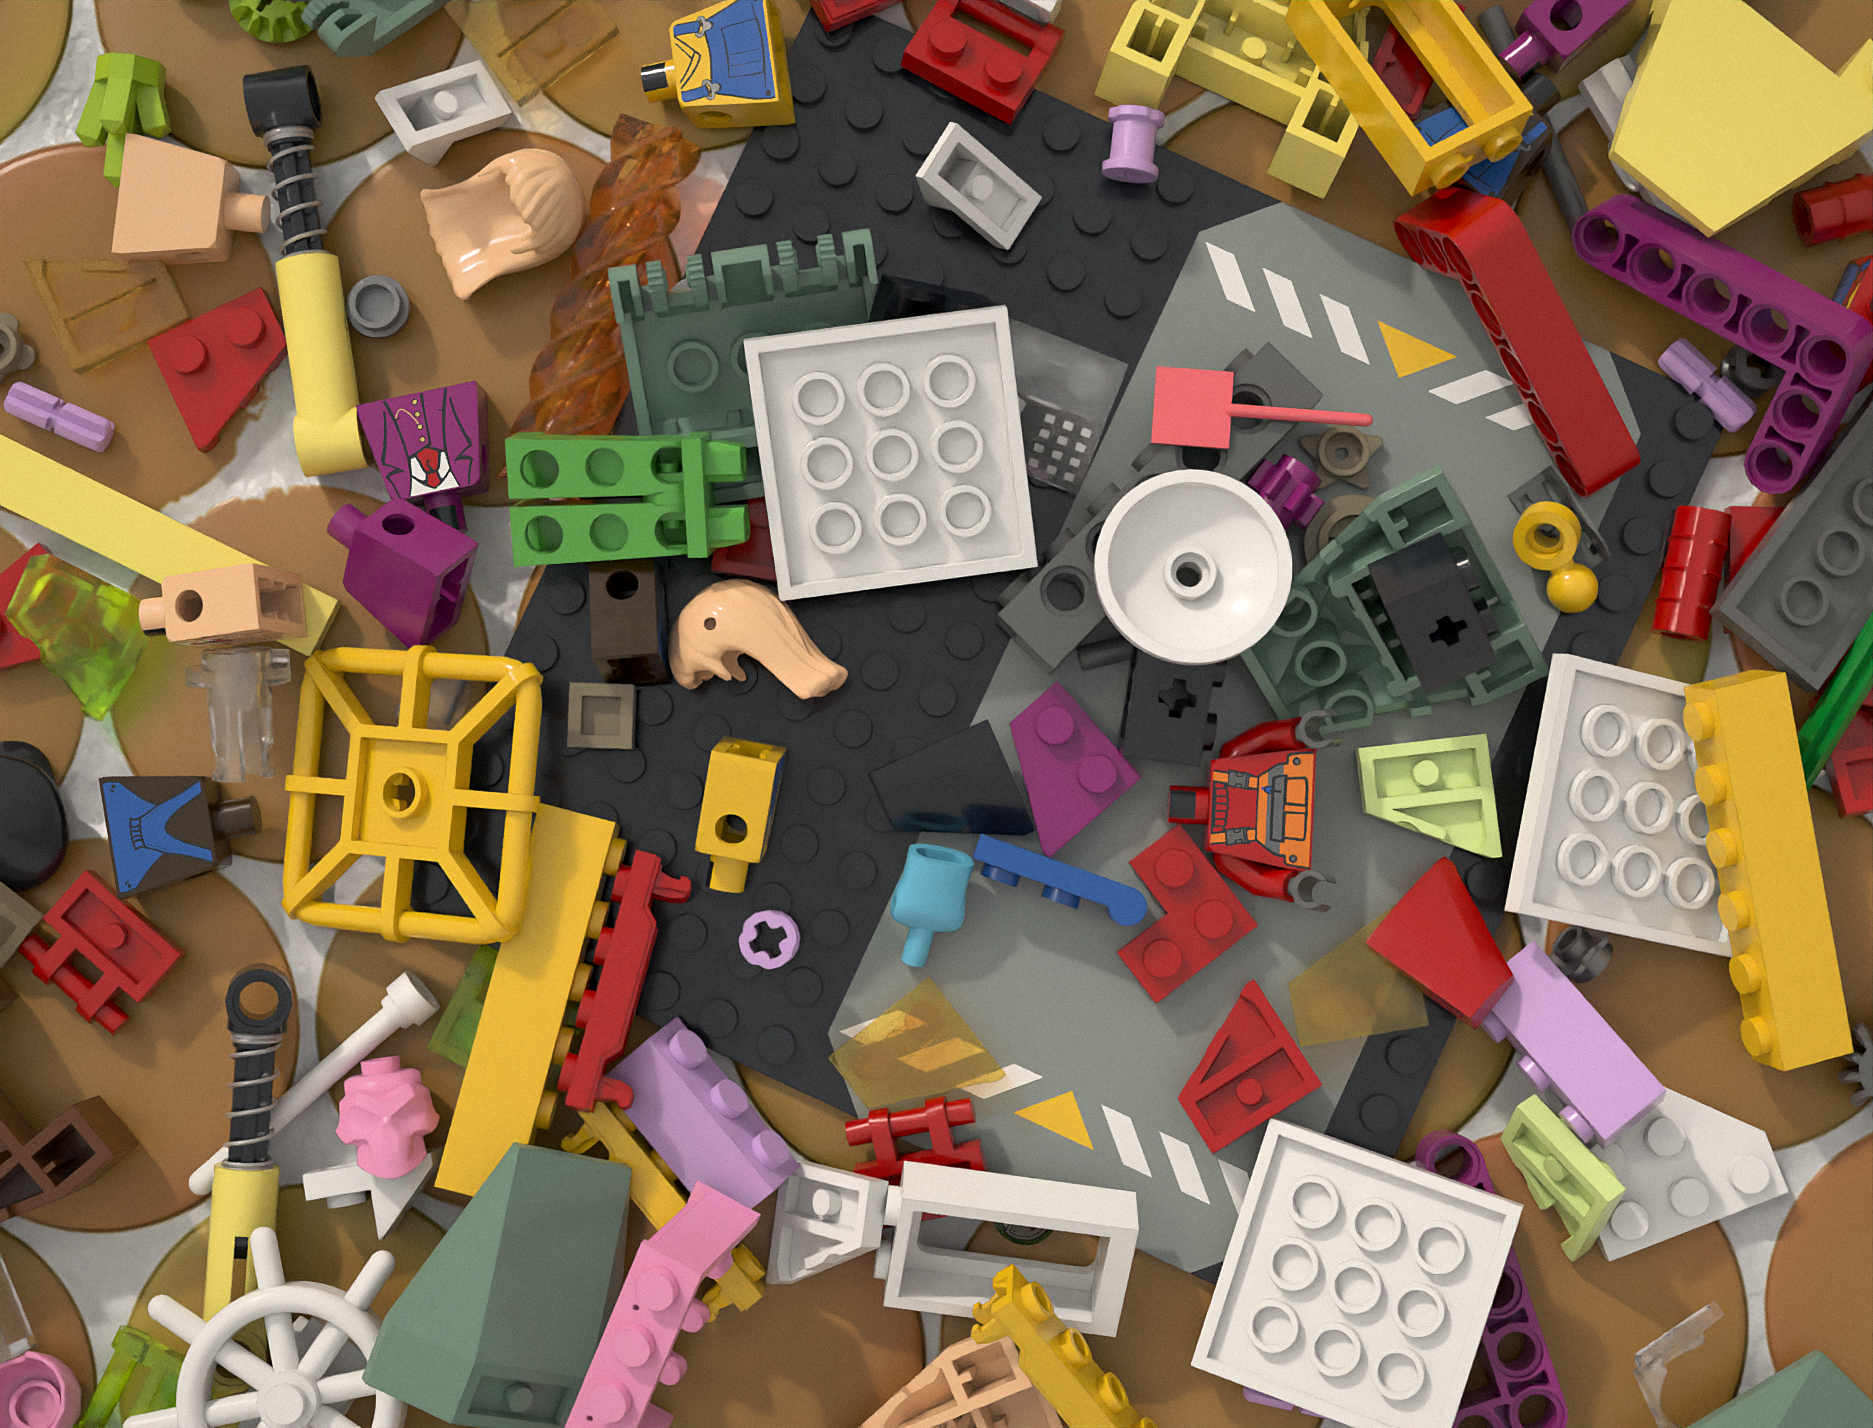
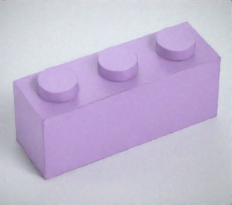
M1532 941L1507 962L1515 980L1480 1026L1496 1043H1499L1506 1037L1522 1056L1516 1062V1065L1531 1085L1540 1093L1549 1087L1566 1106L1559 1112V1115L1570 1130L1583 1143L1593 1138L1604 1150L1664 1101L1666 1089L1537 943Z
M678 1017L648 1038L605 1075L606 1077L620 1080L632 1088L634 1093L632 1107L623 1111L690 1193L696 1180L752 1209L800 1167L790 1154L783 1138L769 1129L748 1103L746 1094L741 1087L728 1079L709 1056L699 1036L688 1030Z

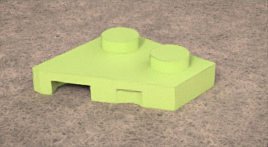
M1487 734L1355 749L1364 814L1486 858L1502 857Z
M1534 1094L1516 1107L1500 1140L1515 1166L1523 1173L1528 1189L1540 1210L1554 1205L1571 1235L1570 1238L1560 1245L1566 1256L1574 1262L1592 1248L1627 1189L1617 1180L1612 1168L1602 1159L1596 1158L1571 1132L1557 1112L1550 1110Z

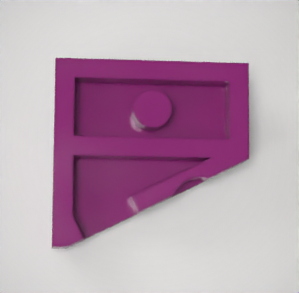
M1058 681L1009 723L1028 800L1035 820L1041 850L1048 858L1054 855L1142 778Z

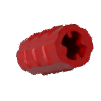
M1873 172L1866 174L1856 173L1851 178L1836 182L1826 181L1821 186L1802 190L1794 194L1792 205L1793 221L1796 232L1806 247L1810 248L1832 241L1842 242L1847 237L1862 233L1870 235L1873 233Z
M1678 506L1676 508L1671 535L1667 539L1669 545L1665 564L1661 569L1663 574L1658 598L1654 600L1656 607L1651 627L1652 633L1688 642L1705 643L1707 641L1712 615L1708 612L1715 604L1719 582L1723 579L1721 571L1725 552L1729 548L1727 542L1733 516L1722 511L1698 506Z

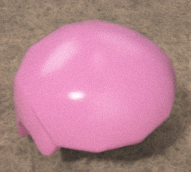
M25 1351V1354L0 1363V1428H73L81 1415L82 1389L74 1371L54 1356L32 1351Z

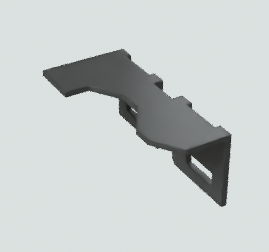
M1554 464L1507 496L1520 515L1527 509L1520 500L1524 495L1528 497L1532 504L1544 501L1555 502L1542 485L1547 480L1561 499L1558 503L1566 506L1576 515L1581 526V533L1584 531L1599 551L1593 555L1584 541L1580 539L1577 550L1572 557L1573 561L1592 569L1604 559L1612 556L1598 530L1583 516L1568 491L1569 484ZM1550 524L1539 526L1540 531L1543 529L1545 533L1555 528ZM1557 529L1547 534L1550 538L1560 535Z

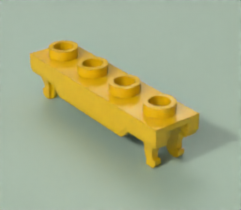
M597 1102L594 1113L578 1112L585 1123L577 1134L572 1132L562 1139L561 1146L569 1153L581 1154L601 1140L609 1150V1161L625 1163L632 1169L630 1198L657 1231H659L686 1206L690 1197L688 1191L679 1182L676 1174L658 1152L652 1149L638 1132V1128L626 1113L619 1109L617 1103ZM740 1244L736 1249L733 1248L730 1251L733 1258L731 1268L721 1278L715 1279L717 1283L702 1298V1302L708 1306L710 1311V1318L707 1322H713L718 1317L717 1314L720 1313L719 1309L734 1303L742 1312L763 1297L766 1286L760 1278L766 1274V1271L755 1255L744 1244Z
M1014 1264L996 1273L992 1282V1288L996 1293L988 1302L984 1304L977 1302L972 1308V1316L979 1323L983 1324V1326H980L977 1323L971 1330V1338L977 1345L992 1343L1009 1336L1020 1348L1019 1368L1070 1428H1158L1149 1417L1141 1418L1129 1404L1127 1393L1120 1380L1111 1372L1104 1374L1095 1363L1082 1334L1074 1327L1067 1329L1056 1316L1048 1294L1038 1282L1033 1281L1029 1283Z

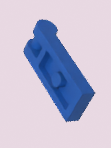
M980 835L972 859L984 862L980 874L982 876L1016 888L1020 876L1045 884L1041 897L1078 909L1081 897L1104 905L1111 920L1120 925H1135L1143 920L1146 915V898L1133 887L987 835Z

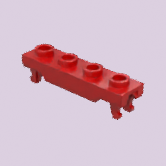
M636 850L632 866L620 864L611 895L612 902L621 904L614 928L602 927L593 959V964L603 966L597 991L585 989L576 1018L575 1027L586 1029L579 1055L567 1052L558 1081L557 1090L568 1093L565 1101L568 1109L587 1114L594 1113L597 1102L618 1103L619 1109L628 1110L632 1107L634 1100L632 1088L620 1080L606 1077V1068L608 1064L622 1057L626 1049L658 933L657 922L651 913L653 900L671 904L685 903L689 900L692 890L691 881L688 877L681 876V879L677 880L661 872L663 868L660 865L661 858L655 854Z

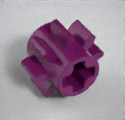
M1286 454L1281 456L1275 466L1263 458L1244 483L1261 496L1272 508L1285 532L1292 523L1301 530H1304L1325 503L1314 495L1322 483L1321 479L1306 465Z

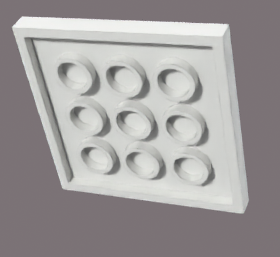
M1005 305L744 339L780 601L1038 567L1008 311Z
M1553 654L1504 911L1704 953L1733 957L1729 933L1723 925L1718 912L1717 903L1721 890L1717 868L1712 863L1706 847V836L1710 831L1706 808L1699 798L1695 787L1694 777L1698 764L1694 742L1687 734L1683 722V710L1685 705H1687L1683 687L1691 684L1570 654Z
M1272 1117L1269 1120L1191 1366L1354 1428H1452L1524 1205L1277 1117Z

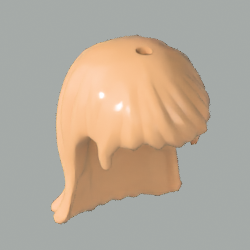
M537 148L521 149L500 156L485 166L479 173L463 182L440 189H423L420 192V197L427 214V221L430 225L429 233L435 241L436 252L442 258L443 266L447 270V276L452 283L455 295L461 300L470 299L472 293L496 277L528 270L559 257L576 241L585 222V198L571 168L555 153Z
M729 579L707 586L685 605L674 621L669 634L668 658L675 680L687 689L698 687L703 680L707 681L713 675H717L726 681L731 680V676L739 681H745L747 679L746 673L738 665L737 661L738 656L743 653L758 660L801 699L826 696L831 690L838 689L848 676V671L844 667L828 659L817 648L796 615L784 601H780L776 593L750 580Z

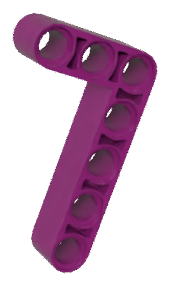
M1629 194L1614 195L1580 216L1573 225L1571 238L1575 251L1586 263L1786 371L1746 453L1744 467L1746 476L1751 484L1762 492L1783 494L1791 490L1823 458L1873 360V326L1861 315L1713 237L1708 238L1698 229ZM1605 220L1614 225L1618 233V240L1608 233ZM1659 249L1669 254L1673 261L1674 269H1670L1663 263L1660 258ZM1714 279L1720 280L1726 285L1730 292L1731 300L1723 297L1718 292ZM1771 309L1783 315L1787 322L1788 330L1779 327L1774 322L1771 316ZM1828 340L1836 342L1842 347L1846 354V361L1838 359L1832 354L1828 346ZM1801 395L1808 396L1815 402L1819 414L1811 412L1806 408ZM1776 448L1788 454L1792 461V466L1779 458Z
M1446 1129L1436 1130L1424 1136L1417 1145L1415 1153L1416 1167L1435 1174L1437 1172L1435 1171L1434 1161L1440 1149L1447 1145H1458L1463 1153L1462 1168L1457 1174L1447 1178L1495 1194L1483 1155L1477 1145L1468 1138ZM1511 1245L1503 1270L1504 1287L1502 1292L1494 1298L1478 1347V1353L1489 1385L1463 1393L1452 1428H1458L1460 1422L1471 1415L1483 1416L1485 1428H1566L1568 1420L1567 1405L1513 1245ZM1510 1332L1523 1333L1525 1347L1520 1357L1509 1362L1500 1361L1497 1347L1503 1336ZM1530 1395H1543L1546 1408L1541 1418L1533 1423H1521L1518 1417V1410L1523 1400Z

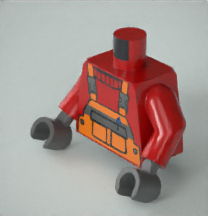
M1316 709L1307 712L1303 717L1260 722L1226 741L1219 751L1218 759L1207 762L1205 786L1169 785L1167 823L1204 825L1203 851L1213 854L1214 863L1219 872L1250 894L1285 902H1296L1305 909L1327 912L1331 906L1316 903L1312 898V889L1317 882L1326 881L1336 884L1333 876L1311 870L1316 751L1323 748H1335L1342 743V738L1323 739L1319 731V725L1325 717L1339 716V713L1331 709Z

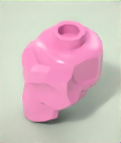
M400 1056L361 1061L362 1074L352 1076L344 1081L345 1097L339 1102L340 1121L335 1133L346 1145L357 1147V1165L361 1169L380 1178L396 1179L413 1171L425 1159L427 1150L424 1136L436 1129L440 1115L436 1113L433 1107L429 1089L422 1085L420 1070L401 1068Z

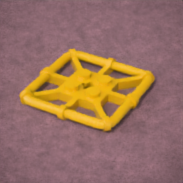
M413 645L408 651L339 647L327 649L326 651L315 650L304 662L306 671L300 690L292 775H286L284 790L291 791L282 876L284 895L281 901L282 908L292 920L299 919L316 927L381 934L389 942L404 943L411 937L475 945L491 944L497 941L500 943L509 942L520 930L518 921L525 897L532 812L539 813L540 796H534L542 714L540 685L543 682V676L533 663H523L503 656L438 653L436 648L430 645ZM344 672L403 676L398 727L374 724L343 679ZM436 678L498 682L450 731L427 729L431 683ZM325 699L350 734L346 780L318 777ZM516 703L508 793L469 790L473 745ZM411 778L415 786V797L411 806L407 809V802L403 799H398L399 786H407ZM316 793L344 796L340 841L309 871ZM467 807L506 810L498 901L463 852ZM362 855L386 857L381 908L322 902V895ZM414 860L438 862L476 918L415 912L410 906Z

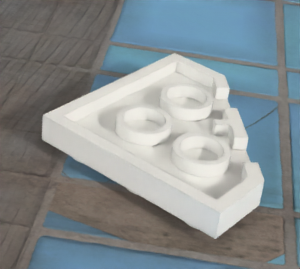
M1549 1087L1542 1093L1539 1092L1541 1100L1550 1110L1559 1114L1566 1107ZM1664 1087L1666 1089L1664 1101L1603 1150L1593 1138L1583 1143L1596 1158L1602 1159L1612 1168L1617 1180L1627 1189L1596 1239L1603 1258L1609 1262L1788 1193V1188L1765 1131Z

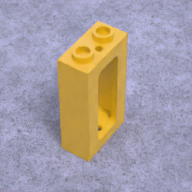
M1291 0L1285 23L1411 197L1434 185L1437 189H1444L1458 181L1468 171L1469 167L1487 158L1490 162L1499 161L1512 153L1522 142L1523 137L1521 133L1529 119L1533 106L1453 0ZM1367 6L1381 8L1469 127L1430 147L1338 21Z

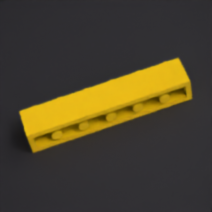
M1749 670L1684 686L1687 705H1685L1683 710V722L1687 734L1694 742L1698 764L1694 777L1695 787L1699 798L1705 804L1710 831L1706 836V847L1708 855L1716 866L1721 895L1718 898L1717 906L1720 919L1729 933L1733 955L1729 961V973L1733 985L1740 993L1744 1015L1740 1025V1032L1744 1046L1751 1054L1753 1061L1781 1071H1788L1853 1053L1786 672Z
M540 803L539 813L536 814L530 836L525 897L518 921L520 930L509 942L501 943L434 1187L474 1197L514 1142L534 1146L538 1128L549 1131L559 1092L549 1090L555 1066H563L567 1052H572L576 1029L566 1026L573 1001L581 1003L585 989H589L592 978L593 966L584 963L590 938L599 939L602 927L606 926L609 915L610 903L601 901V896L607 875L616 877L620 864H623L627 840L618 838L620 826L615 822Z

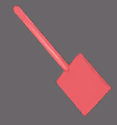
M1156 366L1151 444L1228 450L1231 417L1368 427L1373 423V417L1370 414L1232 404L1234 372Z

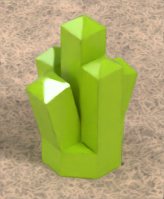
M110 52L97 56L94 83L75 133L84 146L88 148L104 146L107 140L103 176L113 186L119 188L126 133L144 137L146 133L150 137L161 139L170 133L172 128L164 97L166 68L163 64L135 54Z

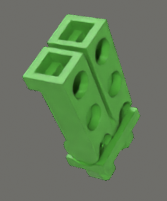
M711 431L691 432L690 436L545 434V432H518L505 439L509 499H523L510 507L514 567L688 554V558H706L718 547L744 543L750 538L748 504L716 505L714 482L744 481L746 479L747 459L746 445L744 443L712 440ZM642 495V498L550 500V498Z

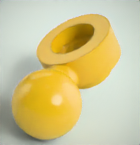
M1550 501L1535 503L1522 513L1514 529L1512 541L1515 552L1527 565L1535 569L1550 571L1551 574L1547 581L1546 590L1547 596L1554 607L1565 613L1582 612L1588 609L1597 598L1598 581L1591 569L1583 564L1574 563L1572 558L1581 539L1579 520L1569 508L1560 503ZM1550 524L1559 531L1560 535L1554 538L1547 537L1541 533L1539 526Z

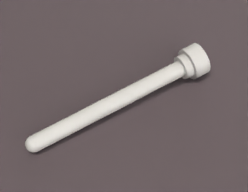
M409 970L402 973L386 988L388 995L381 1000L383 1008L277 1099L278 1104L271 1109L270 1125L276 1131L274 1136L400 1026L404 1029H408L413 1023L421 1026L440 1009L437 998L419 977ZM223 1146L190 1176L189 1188L194 1194L206 1195L212 1191L214 1164L228 1158V1148Z

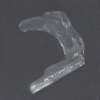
M1714 1301L1677 1324L1634 1355L1637 1367L1632 1371L1659 1428H1682L1671 1421L1661 1410V1388L1668 1373L1664 1364L1699 1347L1705 1342L1703 1331L1724 1316L1722 1309Z

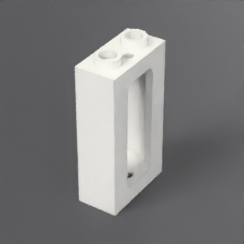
M904 1161L900 1186L888 1185L883 1225L893 1226L890 1240L881 1239L880 1247L876 1249L873 1278L885 1280L883 1306L974 1318L972 1316L973 1305L977 1302L981 1304L988 1302L996 1293L992 1288L993 1277L996 1276L997 1272L1014 1264L1029 1283L1036 1281L1044 1288L1052 1302L1054 1313L1067 1329L1074 1327L1081 1333L1116 1337L1139 1232L1136 1192ZM922 1212L1096 1235L1100 1236L1094 1262L1089 1266L1079 1267L926 1246L920 1243L918 1234Z

